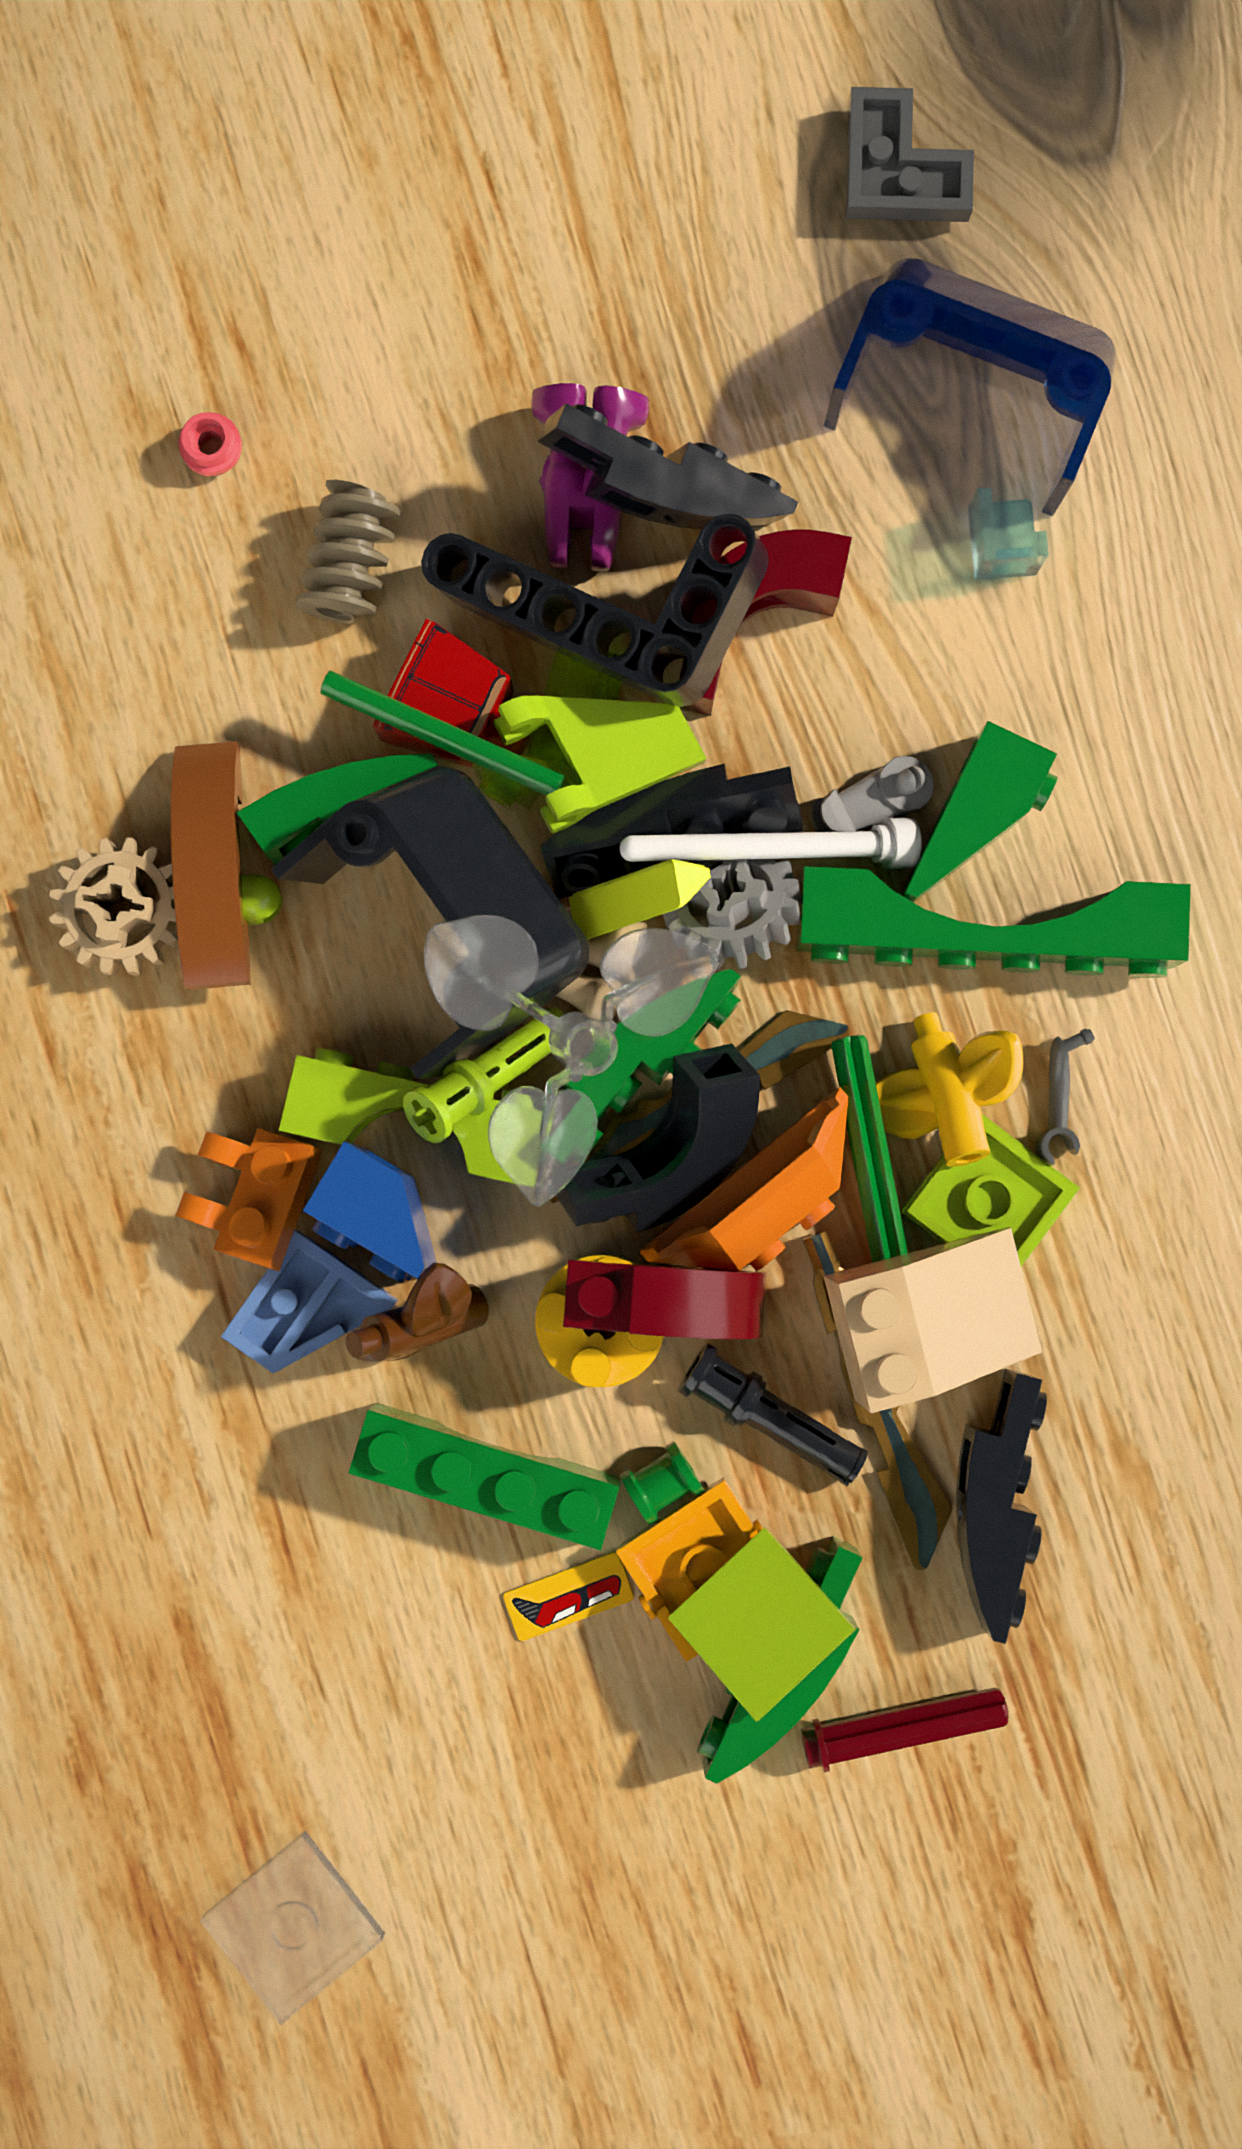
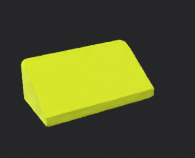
M675 859L661 862L574 893L572 897H569L572 918L588 940L683 907L711 878L710 870L704 867V865Z

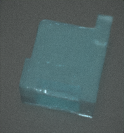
M991 487L977 488L968 506L974 579L986 580L1037 575L1048 558L1049 553L1047 532H1035L1031 501L1022 499L992 502Z

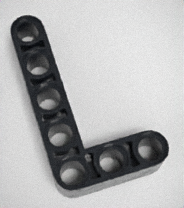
M730 513L716 516L708 521L701 530L655 624L462 535L447 533L439 535L430 541L424 550L421 564L426 580L457 605L669 705L683 707L699 701L708 690L766 574L769 559L768 551L747 520L739 515ZM740 541L747 542L746 551L741 559L731 564L721 563L722 553L729 545ZM463 560H468L467 569L462 577L455 581H450L451 572L456 564ZM521 583V592L516 601L502 607V599L508 588ZM708 600L717 601V608L711 619L701 624L692 623L693 611L699 604ZM575 608L576 615L572 624L563 631L555 632V623L559 615L567 609ZM631 633V641L627 650L618 657L610 658L608 650L614 638L620 634ZM675 659H687L686 672L681 679L674 683H663V673L667 665Z

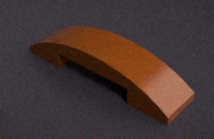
M238 741L175 746L171 781L172 877L184 987L187 990L251 985L248 923L243 917L239 816L236 813L238 812V805L242 804L240 745Z

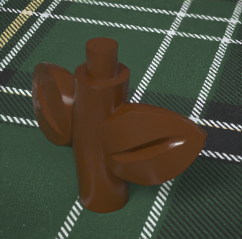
M433 1262L422 1272L416 1281L404 1306L365 1317L359 1330L347 1334L346 1347L352 1357L362 1361L376 1362L405 1359L425 1350L428 1346L483 1326L489 1316L488 1302L479 1287L474 1284H468L453 1268L446 1264Z

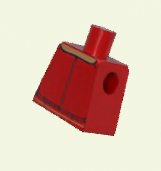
M426 618L387 696L520 756L532 736L531 733L517 742L504 745L493 723L495 719L501 717L498 711L499 705L511 700L514 689L511 677L436 622ZM377 719L372 724L379 739L387 744L421 754H431L435 758L471 768L477 766V764Z

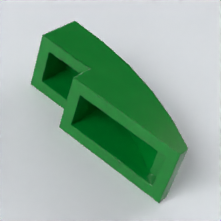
M431 754L392 755L350 762L310 774L273 790L236 813L264 853L276 865L345 804L439 765Z

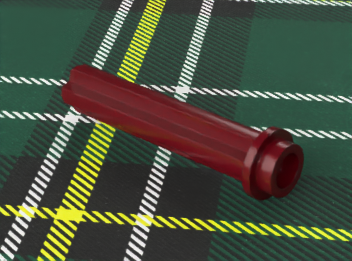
M993 1687L820 1725L818 1718L812 1719V1727L803 1728L800 1731L809 1769L821 1767L823 1773L830 1772V1764L1005 1727L1008 1724L1009 1712L1003 1693L999 1688Z

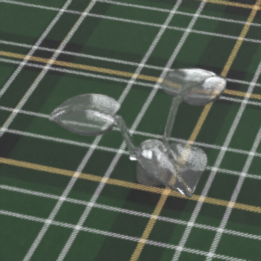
M476 915L454 921L436 923L428 931L424 947L426 977L435 999L452 1019L471 1029L490 1031L503 1024L510 1013L512 1004H514L551 1029L549 1034L550 1050L558 1061L566 1065L565 1070L549 1078L546 1083L545 1092L533 1086H521L513 1089L495 1106L490 1116L488 1125L490 1149L496 1162L518 1186L530 1203L538 1207L557 1195L576 1175L593 1146L597 1131V1115L591 1099L579 1090L566 1089L558 1091V1089L569 1081L579 1082L582 1079V1075H598L612 1065L618 1050L617 1039L614 1034L617 1025L612 1021L614 1005L616 1004L617 1015L621 1023L635 1033L655 1037L673 1032L692 1015L700 1002L709 979L721 963V956L710 946L687 934L668 929L644 928L628 932L614 941L601 959V975L612 992L605 995L602 999L600 1020L582 1012H570L558 1018L521 994L537 977L539 957L535 942L519 924L497 915Z

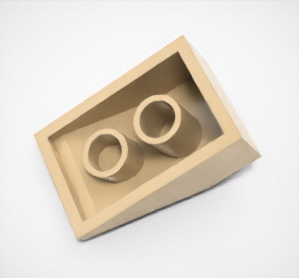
M1010 1227L824 1276L854 1399L870 1413L934 1397L1042 1353Z

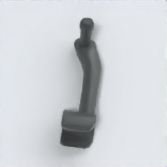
M1085 1028L1079 1031L1078 1034L1063 1041L1057 1036L1051 1044L1049 1057L1048 1128L1039 1135L1035 1144L1036 1155L1049 1165H1055L1054 1157L1048 1148L1049 1141L1054 1135L1064 1140L1068 1151L1072 1155H1076L1079 1152V1139L1073 1131L1067 1128L1070 1095L1068 1052L1082 1045L1092 1043L1095 1037L1091 1029Z

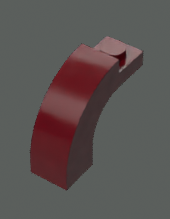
M810 529L784 530L758 536L768 551L769 564L766 574L740 626L752 616L775 608H793L833 617L840 598L852 537ZM747 542L740 544L723 555L720 560L721 563L731 564L741 559L746 551ZM708 600L699 604L693 611L692 623L701 624L711 619L716 611L717 601ZM685 658L683 659L679 679L686 672L687 659ZM722 662L706 693L699 701L687 706V711L711 716Z
M568 1260L563 1327L682 1338H762L766 1272Z

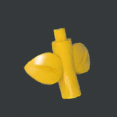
M937 1013L922 1014L913 1020L918 1039L911 1044L918 1067L897 1070L876 1082L884 1130L900 1138L916 1139L939 1129L942 1150L947 1166L958 1167L977 1162L990 1154L981 1106H992L1008 1099L1018 1087L1023 1069L1021 1042L1018 1035L1010 1031H987L971 1039L960 1052L954 1034L942 1031Z

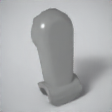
M908 756L894 758L885 766L842 792L838 793L837 789H833L827 796L817 800L811 806L810 811L816 832L860 831L881 824L886 818H899L914 813L927 804L933 794L934 781L932 774L927 766L916 758Z

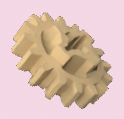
M103 838L100 839V855L94 857L83 848H80L76 853L81 866L76 871L61 866L58 870L61 876L68 881L65 890H50L49 897L62 903L63 911L49 916L51 924L60 928H68L69 930L58 941L61 947L69 951L82 947L76 960L81 965L91 968L100 959L101 973L115 977L120 963H123L129 974L139 976L142 972V959L147 958L160 967L165 964L160 948L165 943L171 947L179 948L178 936L172 933L176 925L172 864L160 868L165 854L153 846L146 850L141 857V844L133 838H126L121 851H118L112 841ZM107 871L105 878L89 887L98 876ZM143 871L154 881L160 895V901L149 898L145 893L146 879L142 877ZM126 898L143 910L130 909L129 912L121 911L116 917L99 905L112 906V903L120 904ZM82 913L90 915L97 924L95 937L99 938L98 943L87 932L82 919ZM154 927L143 940L133 945L136 936L148 928Z

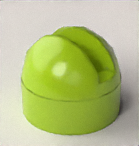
M257 874L241 875L243 917L248 925H260L270 922L279 913L282 905L278 886L265 876Z

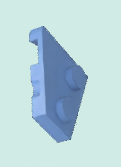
M295 1230L280 1271L267 1269L221 1337L267 1370L275 1373L361 1326L365 1317L392 1309L399 1299L300 1230Z

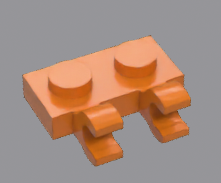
M259 1128L256 1130L251 1146L206 1131L198 1156L212 1160L213 1163L241 1171L228 1207L184 1192L175 1216L219 1231L213 1250L279 1272L323 1150Z

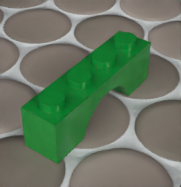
M376 1403L367 1410L348 1474L600 1551L620 1488V1476L561 1458L540 1457L499 1447L461 1434L436 1420L380 1403Z

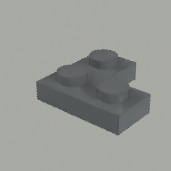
M851 87L848 110L846 219L969 222L973 211L974 150L912 148L913 88Z

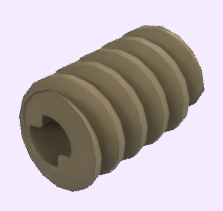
M326 480L325 486L331 494L322 498L319 508L326 519H321L315 523L313 534L320 543L310 546L307 559L314 568L303 571L301 579L303 586L310 592L297 595L295 605L300 610L325 621L339 624H355L356 615H375L377 609L375 605L361 597L362 591H381L383 582L367 573L368 567H387L389 558L373 549L374 543H393L395 537L393 532L379 524L380 519H399L401 510L386 501L383 495L365 486L344 480Z

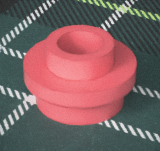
M205 412L194 415L185 423L179 435L178 446L184 462L191 470L204 476H218L228 472L235 466L241 455L242 440L236 426L230 419L218 413ZM218 439L222 441L221 448L214 454L207 455L201 452L202 446L207 440Z

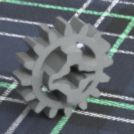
M776 859L695 860L696 864L709 868L711 878L683 907L663 914L674 946L676 948L686 946L689 960L695 963L707 953L710 956L713 969L719 970L726 958L735 957L736 964L739 969L747 966L748 954L756 952L764 960L771 958L768 945L771 941L786 945L789 943L788 925L800 924L801 916L798 904L801 903L802 899L798 879L793 878L791 864L788 860L777 863Z

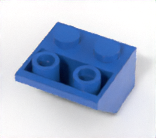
M343 1142L303 1209L305 1213L317 1219L312 1230L344 1249H347L348 1246L356 1248L357 1244L370 1250L374 1255L369 1264L399 1282L403 1283L405 1279L410 1281L412 1277L419 1279L422 1272L433 1262L437 1263L416 1178L360 1145Z

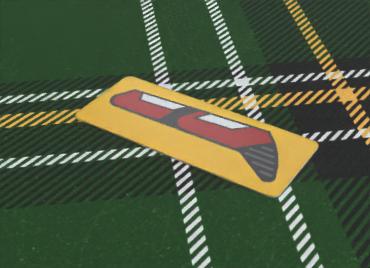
M616 1552L510 1590L503 1595L517 1638L520 1641L531 1639L628 1603L634 1598L621 1559Z

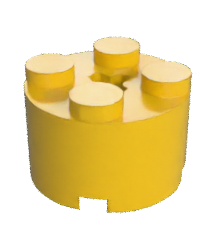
M608 1254L588 1255L576 1259L634 1264L622 1257ZM568 1264L565 1265L548 1281L536 1306V1336L545 1358L564 1377L585 1387H612L637 1377L656 1358L665 1336L629 1334V1332L616 1331L605 1336L601 1330H594L590 1333L587 1329L563 1327Z

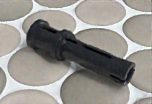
M708 1342L703 1346L687 1370L678 1388L679 1393L686 1397L693 1393L725 1413L724 1420L732 1426L735 1424L742 1426L744 1423H747L791 1452L824 1470L846 1487L854 1481L866 1461L867 1450L846 1440L830 1428L765 1389L767 1383L762 1380L763 1377L753 1371L747 1375L716 1355V1347Z

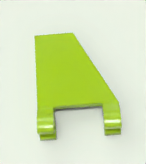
M539 695L520 696L499 705L498 711L501 717L495 719L493 723L504 745L517 742L544 724L548 725L579 785L566 786L548 794L545 798L548 805L540 810L551 834L570 827L597 809L697 767L707 759L680 708L667 703Z

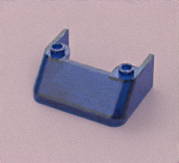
M907 258L894 263L885 272L869 298L833 386L824 427L836 430L872 341L892 348H903L916 343L921 337H925L1044 384L1045 396L1055 411L1078 421L1042 509V513L1053 517L1076 478L1110 393L1116 364V349L1112 340L1105 332L1096 327L927 261Z

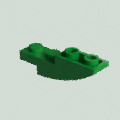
M727 969L695 979L648 1002L606 1032L584 1052L561 1078V1089L575 1099L576 1102L541 1145V1154L559 1168L564 1167L570 1158L580 1164L602 1137L603 1133L595 1126L611 1107L620 1114L643 1083L635 1078L639 1071L660 1086L669 1073L673 1075V1056L702 1050L694 1041L705 1027L711 1024L718 1030L740 1003L741 999L734 995L733 992L737 988L741 976L734 970Z
M832 1536L826 1550L819 1547L816 1548L805 1572L840 1610L863 1557L855 1546ZM842 1612L856 1630L759 1721L756 1722L725 1686L724 1691L732 1695L722 1719L714 1715L711 1716L697 1749L698 1753L704 1755L703 1769L705 1779L718 1784L747 1767L772 1748L801 1720L823 1693L843 1663L860 1629L853 1616Z

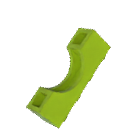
M316 1048L314 1059L296 1055L279 1131L342 1145L343 1142L353 1144L360 1133L376 1119L389 1113L404 1111L403 1098L407 1092L415 1087L422 1086L426 1088L429 1085L415 1082V1074L408 1067L378 1062L376 1073L352 1068L354 1059L352 1055ZM503 1089L501 1100L493 1099L486 1111L480 1115H467L452 1126V1131L463 1148L469 1174L535 1188L542 1157L541 1145L546 1140L551 1118L549 1111L538 1109L540 1097ZM430 1108L426 1110V1113H433Z

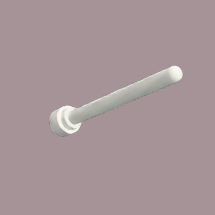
M886 818L882 821L881 825H874L870 831L631 835L621 841L619 850L621 856L630 862L667 861L670 859L691 861L871 857L874 863H881L886 869H910L917 865L920 857L921 834L919 826L913 818Z

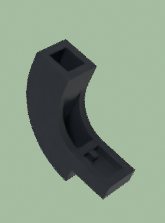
M732 1043L673 1056L671 1102L662 1122L648 1138L636 1147L621 1154L552 1170L553 1192L575 1226L602 1223L610 1218L625 1215L638 1233L678 1217L703 1200L732 1170L749 1141L758 1112L759 1073Z

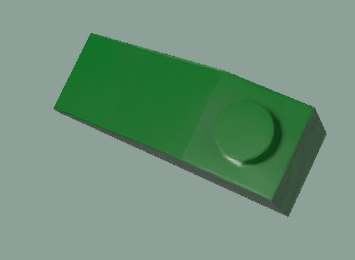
M987 721L977 735L920 853L918 863L913 868L901 895L915 903L1018 824L1030 812L1031 808L1041 812L1058 779L1057 776L1049 773L1057 753Z

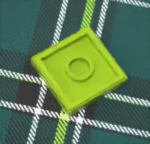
M982 1114L990 1154L982 1160L958 1167L947 1166L944 1154H942L901 1208L900 1213L940 1244L1010 1227L1020 1266L1022 1267L1080 1187Z
M765 1527L668 1617L671 1623L756 1722L764 1717L856 1630L851 1622Z

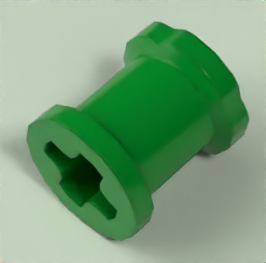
M675 1441L666 1445L667 1453L635 1473L627 1469L619 1475L631 1499L649 1525L658 1520L657 1512L689 1492L697 1496L705 1491L693 1468Z

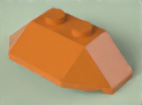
M841 1087L831 1092L718 1185L703 1200L690 1208L639 1250L648 1262L740 1271L747 1264H750L757 1272L786 1248L779 1240L781 1236L798 1222L807 1231L835 1208L829 1197L840 1188L848 1107L847 1094Z

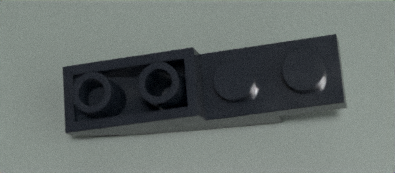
M567 403L547 418L538 440L542 445L593 471L584 494L585 496L615 510L647 521L680 528L702 530L707 522L716 516L730 513L743 517L754 528L770 525L793 514L798 504V501L781 492L782 487L777 481L764 474L756 472L746 473L727 463L728 457L723 451L712 445L701 442L694 444L688 442L666 458L663 456V449L657 443L642 436L631 435L627 437L607 426L608 420L603 414L585 405L575 404L571 406Z
M724 763L664 780L593 811L577 823L559 831L541 844V853L557 898L573 896L574 893L664 862H630L625 860L620 854L619 847L621 841L627 836L795 833L803 831L791 768L789 766L728 779Z
M1006 1368L991 1429L987 1430L965 1424L959 1455L956 1487L957 1535L961 1564L969 1595L982 1629L993 1641L1003 1644L1007 1642L1010 1627L1018 1628L1022 1621L1026 1605V1591L1020 1588L1025 1563L1033 1564L1035 1562L1041 1544V1526L1035 1525L1037 1514L1025 1505L1013 1503L1015 1493L1023 1494L1028 1485L1032 1459L1031 1456L1024 1454L1030 1430L1038 1431L1040 1429L1047 1406V1394L1040 1392L1042 1379Z

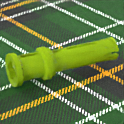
M549 1007L532 1021L504 1037L500 1042L472 1061L468 1059L454 1060L443 1070V1076L426 1088L422 1086L415 1087L404 1096L403 1108L410 1125L425 1140L431 1143L442 1142L451 1134L452 1126L467 1115H480L486 1111L493 1101L494 1092L526 1072L531 1066L549 1055L559 1046L571 1041L573 1038V1027L570 1020L558 1008ZM525 1045L527 1046V1048L524 1051L513 1057L508 1062H505L506 1058L520 1050ZM496 1068L495 1071H493V1072L490 1071V1069ZM428 1108H430L433 1112L430 1115L426 1114V1110Z

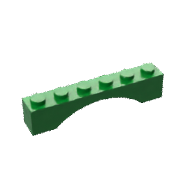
M804 866L799 876V889L802 900L798 904L801 921L800 924H797L796 951L811 952L812 962L842 964L849 962V954L874 955L875 965L891 967L911 966L913 964V957L938 958V967L944 969H975L976 960L1001 961V970L1007 972L1040 971V963L1065 964V973L1071 975L1104 974V966L1128 967L1129 977L1165 978L1167 977L1168 969L1189 961L1191 884L1126 881L1099 901L1068 916L1031 925L990 926L962 922L926 910L893 891L869 869Z

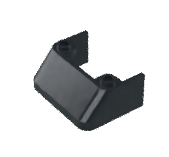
M445 766L431 767L345 804L271 868L276 878L280 880L324 884L346 864L357 867H372L384 861L396 850L466 948L468 954L450 968L442 984L444 1006L459 1029L410 1068L417 1079L443 1076V1070L454 1060L468 1059L472 1061L490 1049L576 980L585 970L589 960V945L585 935L473 780L464 772Z

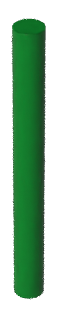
M330 670L323 680L320 689L321 695L547 796L562 787L564 775Z

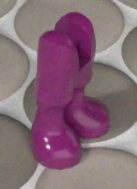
M551 384L536 388L532 392L531 408L533 416L544 425L547 418L566 403L571 406L575 404L587 406V390L580 384ZM603 385L594 388L592 408L607 418V426L627 436L628 432L640 429L645 425L649 414V399L647 396L633 390ZM550 449V454L545 460L542 476L539 479L544 492L545 539L549 566L556 569H567L569 551L572 546L571 529L593 530V535L590 536L592 570L600 572L609 571L617 545L622 512L585 496L584 494L593 471Z

